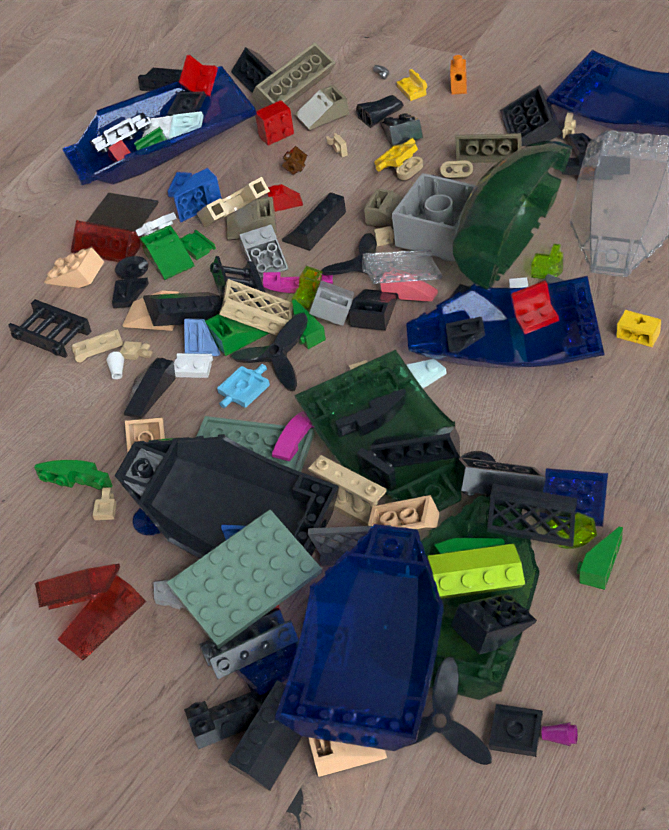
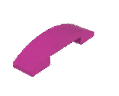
M315 271V276L281 277V272L263 273V286L265 288L284 293L317 291L321 280L333 284V275H322L321 271Z
M302 411L294 416L281 433L272 452V457L291 461L298 452L299 442L310 428H316L324 415Z

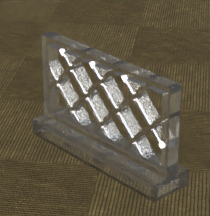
M431 250L363 254L362 271L368 274L373 284L442 278L441 272L432 259Z

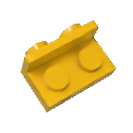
M413 69L409 70L410 77L396 82L397 88L410 101L426 96L427 83Z

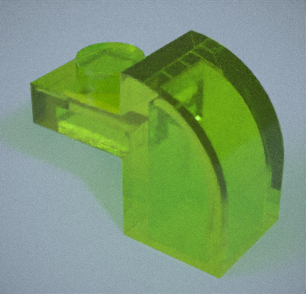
M553 244L550 255L535 253L531 264V278L544 279L548 274L558 277L563 272L564 257L563 252H561V244Z
M306 266L299 277V287L292 300L296 299L304 308L308 309L311 302H314L322 280V271Z
M577 512L575 514L573 547L559 545V547L564 549L579 548L597 536L594 518ZM553 520L547 522L552 529L558 527ZM563 530L557 532L561 538L568 539L569 536Z

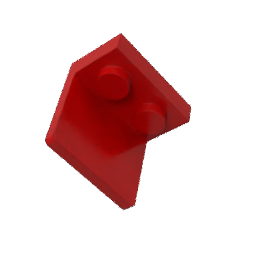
M187 55L179 83L190 92L204 91L206 96H210L218 68L215 65H202L191 55Z
M546 281L511 294L516 322L524 334L559 321V316L550 302Z

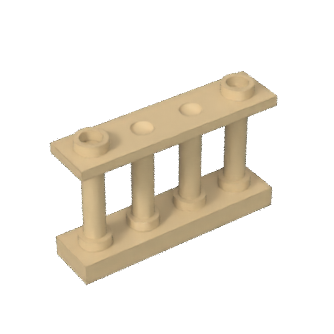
M321 455L308 469L310 472L320 476L321 480L339 486L334 510L363 526H368L372 507L378 505V500L387 492L386 488Z

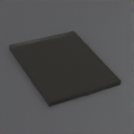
M108 192L86 223L93 226L137 233L135 230L143 226L159 202L158 200Z

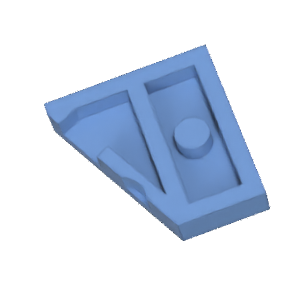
M184 319L185 354H212V356H220L219 349L205 320Z

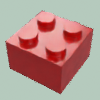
M282 100L254 112L259 138L268 146L294 134L291 110Z

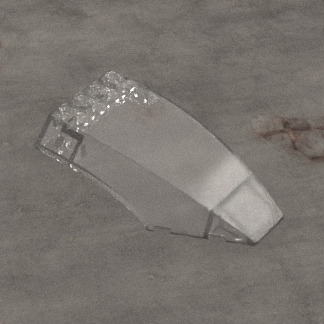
M606 130L588 143L577 181L569 224L574 230L575 238L578 239L579 247L585 255V260L589 264L591 273L627 277L632 273L633 269L640 266L642 260L649 258L669 237V136Z

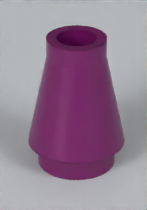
M571 722L542 726V740L566 746L577 744V725H571Z

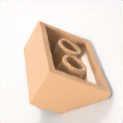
M431 495L372 507L368 526L391 525L395 535L437 528L439 511Z

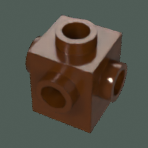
M295 146L283 156L282 167L292 175H295L298 171L301 172L305 168L306 164L304 163L308 155Z

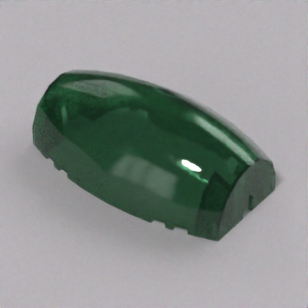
M559 141L532 143L492 166L473 188L458 216L453 237V256L457 266L473 283L488 290L495 284V280H500L501 276L498 274L504 275L527 247L534 236L531 231L533 228L539 229L541 223L538 222L540 217L546 218L555 203L562 179L549 174L548 170L553 167L564 172L573 148L572 146Z

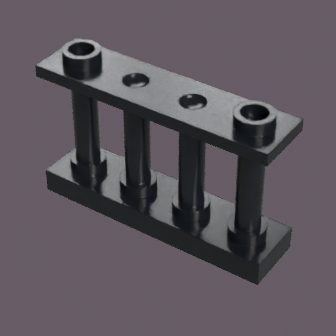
M216 256L214 262L211 263L210 272L213 275L220 295L221 304H223L225 286L228 279L265 292L254 262L247 261L243 269L222 266L220 257ZM225 273L242 275L244 279L228 277ZM230 287L234 292H238L236 288ZM248 293L251 299L255 298L252 294ZM255 302L258 307H262L259 302Z
M36 299L31 302L33 314L21 326L12 323L8 325L14 339L24 341L64 358L68 356L64 346L77 333L88 336L92 332L87 318ZM38 318L45 319L34 331L28 330ZM51 323L58 324L47 336L41 335ZM64 328L71 329L60 341L53 340Z
M275 608L219 649L211 639L199 644L207 665L212 666L217 679H220L299 641L292 621L285 622L281 610Z

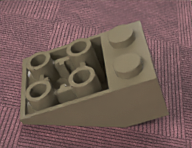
M334 85L319 90L295 113V116L308 130L315 129L318 126L348 115L347 98Z
M377 188L364 208L366 224L378 227L391 226L393 229L392 213L403 197L393 191Z
M273 197L255 199L227 217L228 240L239 239V234L272 225L274 232L277 233Z

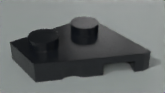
M568 134L567 141L577 156L580 154L608 155L609 149L607 147H599L598 142L589 138L586 134Z
M482 316L446 324L451 357L485 336Z

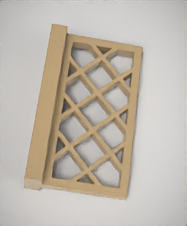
M227 280L219 315L276 336L292 318L293 304L291 302L233 280ZM230 287L236 288L238 292H234ZM248 293L252 294L255 298L251 299ZM242 295L245 301H241L238 296ZM264 300L270 301L271 304L268 305ZM255 302H259L262 307H258ZM281 306L287 307L288 310L284 311ZM271 308H275L279 313L275 314Z

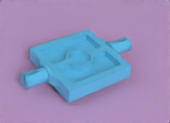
M261 364L256 370H250L243 366L238 368L217 388L218 393L225 397L219 403L220 406L225 409L231 402H235L246 408L270 386L269 380L261 376L267 370V367Z

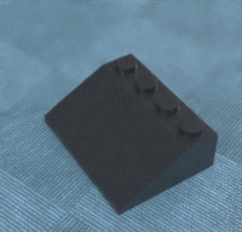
M541 85L500 110L507 133H521L522 146L549 142L562 134L550 99Z

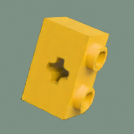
M625 310L617 323V338L653 347L660 334L661 319Z

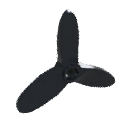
M366 233L362 237L357 257L349 261L326 266L321 270L322 275H337L359 271L367 273L380 281V278L386 271L399 272L386 263L374 259L376 239L371 233Z
M299 313L291 318L281 329L273 344L264 347L241 349L234 352L231 357L235 361L242 363L273 362L275 372L283 386L288 391H295L297 377L291 362L287 358V353L297 344L308 323L306 314Z
M452 657L444 659L438 668L432 693L433 712L430 716L416 718L397 726L384 737L383 745L391 749L407 747L424 741L438 732L442 733L464 756L479 764H491L492 755L488 747L474 732L455 721L452 715L459 691L458 665ZM440 714H443L447 720L446 725L442 728L436 722Z

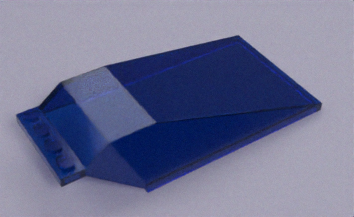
M223 66L217 67L218 70L211 95L206 96L199 110L204 115L202 127L137 150L134 143L141 139L144 134L140 130L131 141H123L131 153L124 155L125 158L116 163L109 157L108 151L102 154L92 149L89 143L90 140L101 136L104 131L128 118L132 119L142 112L150 119L169 116L167 113L178 92H190L177 81L96 110V115L78 142L62 148L81 185L89 184L95 180L114 185L142 175L257 115L256 109Z

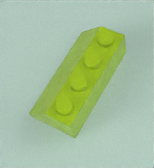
M514 544L427 556L434 600L515 589L525 585L521 560Z

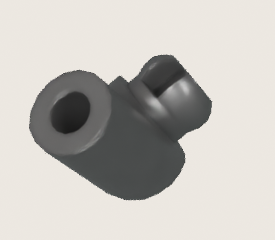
M374 65L373 71L380 73L382 79H386L390 74L389 70L384 66Z

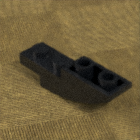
M395 390L385 396L376 397L368 401L369 409L360 410L355 414L336 420L335 429L338 438L356 431L362 437L386 424L405 405L406 390Z

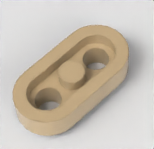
M414 156L406 160L401 166L397 167V177L401 180H408L423 168L422 158Z
M466 160L447 161L441 166V174L445 178H467L473 173V165ZM463 167H468V171L463 172ZM452 168V172L447 173L446 169Z

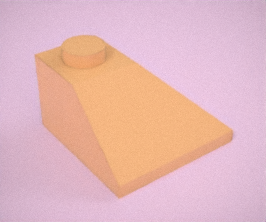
M163 418L125 421L127 452L135 441L149 442V440L165 439Z

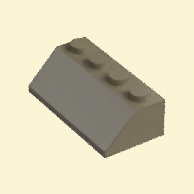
M521 133L455 135L457 161L466 160L471 163L521 162Z

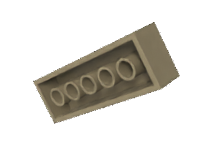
M314 42L258 84L251 97L262 108L280 100L288 106L332 71L336 62Z

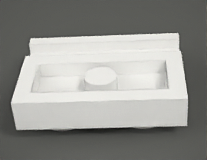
M177 353V359L174 362L175 376L208 378L212 365L211 362L213 361L212 354Z

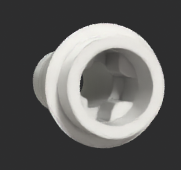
M112 352L108 355L106 361L112 378L120 379L122 378L124 357L120 352Z

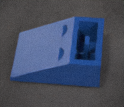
M208 168L193 174L173 195L180 222L196 216L197 212L205 206L221 198L217 177Z

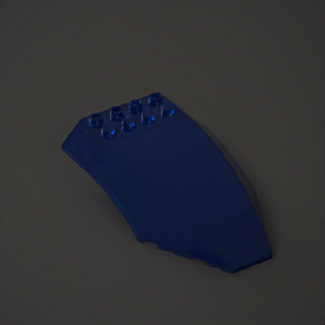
M594 50L578 64L546 100L559 109L574 113L575 116L607 128L635 134L669 136V73L633 67Z
M588 276L547 284L550 302L559 316V321L527 334L523 333L516 322L511 298L512 293L527 287L493 288L476 286L474 283L471 285V289L466 292L455 294L454 297L436 305V309L426 314L424 312L418 318L406 323L408 350L410 352L461 365L487 368H530L564 364L605 355ZM482 316L485 336L459 353L449 352L446 324Z
M374 524L368 530V533L358 540V544L350 552L347 550L336 561L334 566L329 567L325 571V576L317 583L314 582L310 586L308 604L298 647L275 716L276 720L303 737L388 751H397L417 741L433 674L444 609L418 529Z

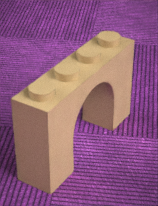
M260 177L222 200L220 198L208 204L197 212V215L205 228L241 209L255 199L261 198L270 191L264 179Z

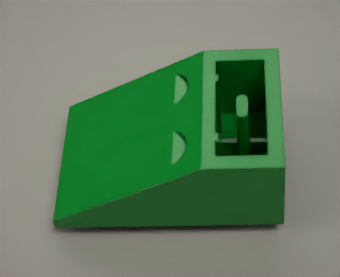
M170 225L140 238L144 254L164 280L195 267L179 236Z
M219 314L205 321L217 347L225 356L270 334Z

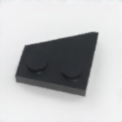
M148 277L115 280L112 300L113 308L131 307L133 301H136L148 286Z

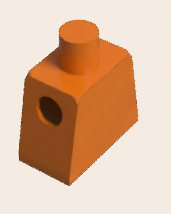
M455 55L453 60H451L450 66L451 94H467L466 59H462L461 55Z

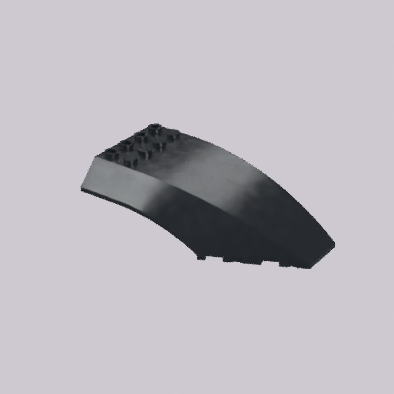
M225 434L204 438V436L173 438L171 441H135L114 475L169 542L200 559L226 541L221 528L222 525L247 526L269 510L276 515L312 557L316 547L308 535V529L327 527L334 511L339 490L338 485L270 460L229 439Z

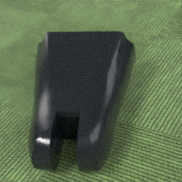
M390 95L374 102L357 104L356 113L358 118L371 128L387 116L401 110L404 105L396 96Z

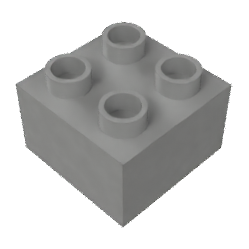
M422 173L392 213L395 246L409 249L413 253H425L440 257L445 261L458 262L486 221L485 187Z

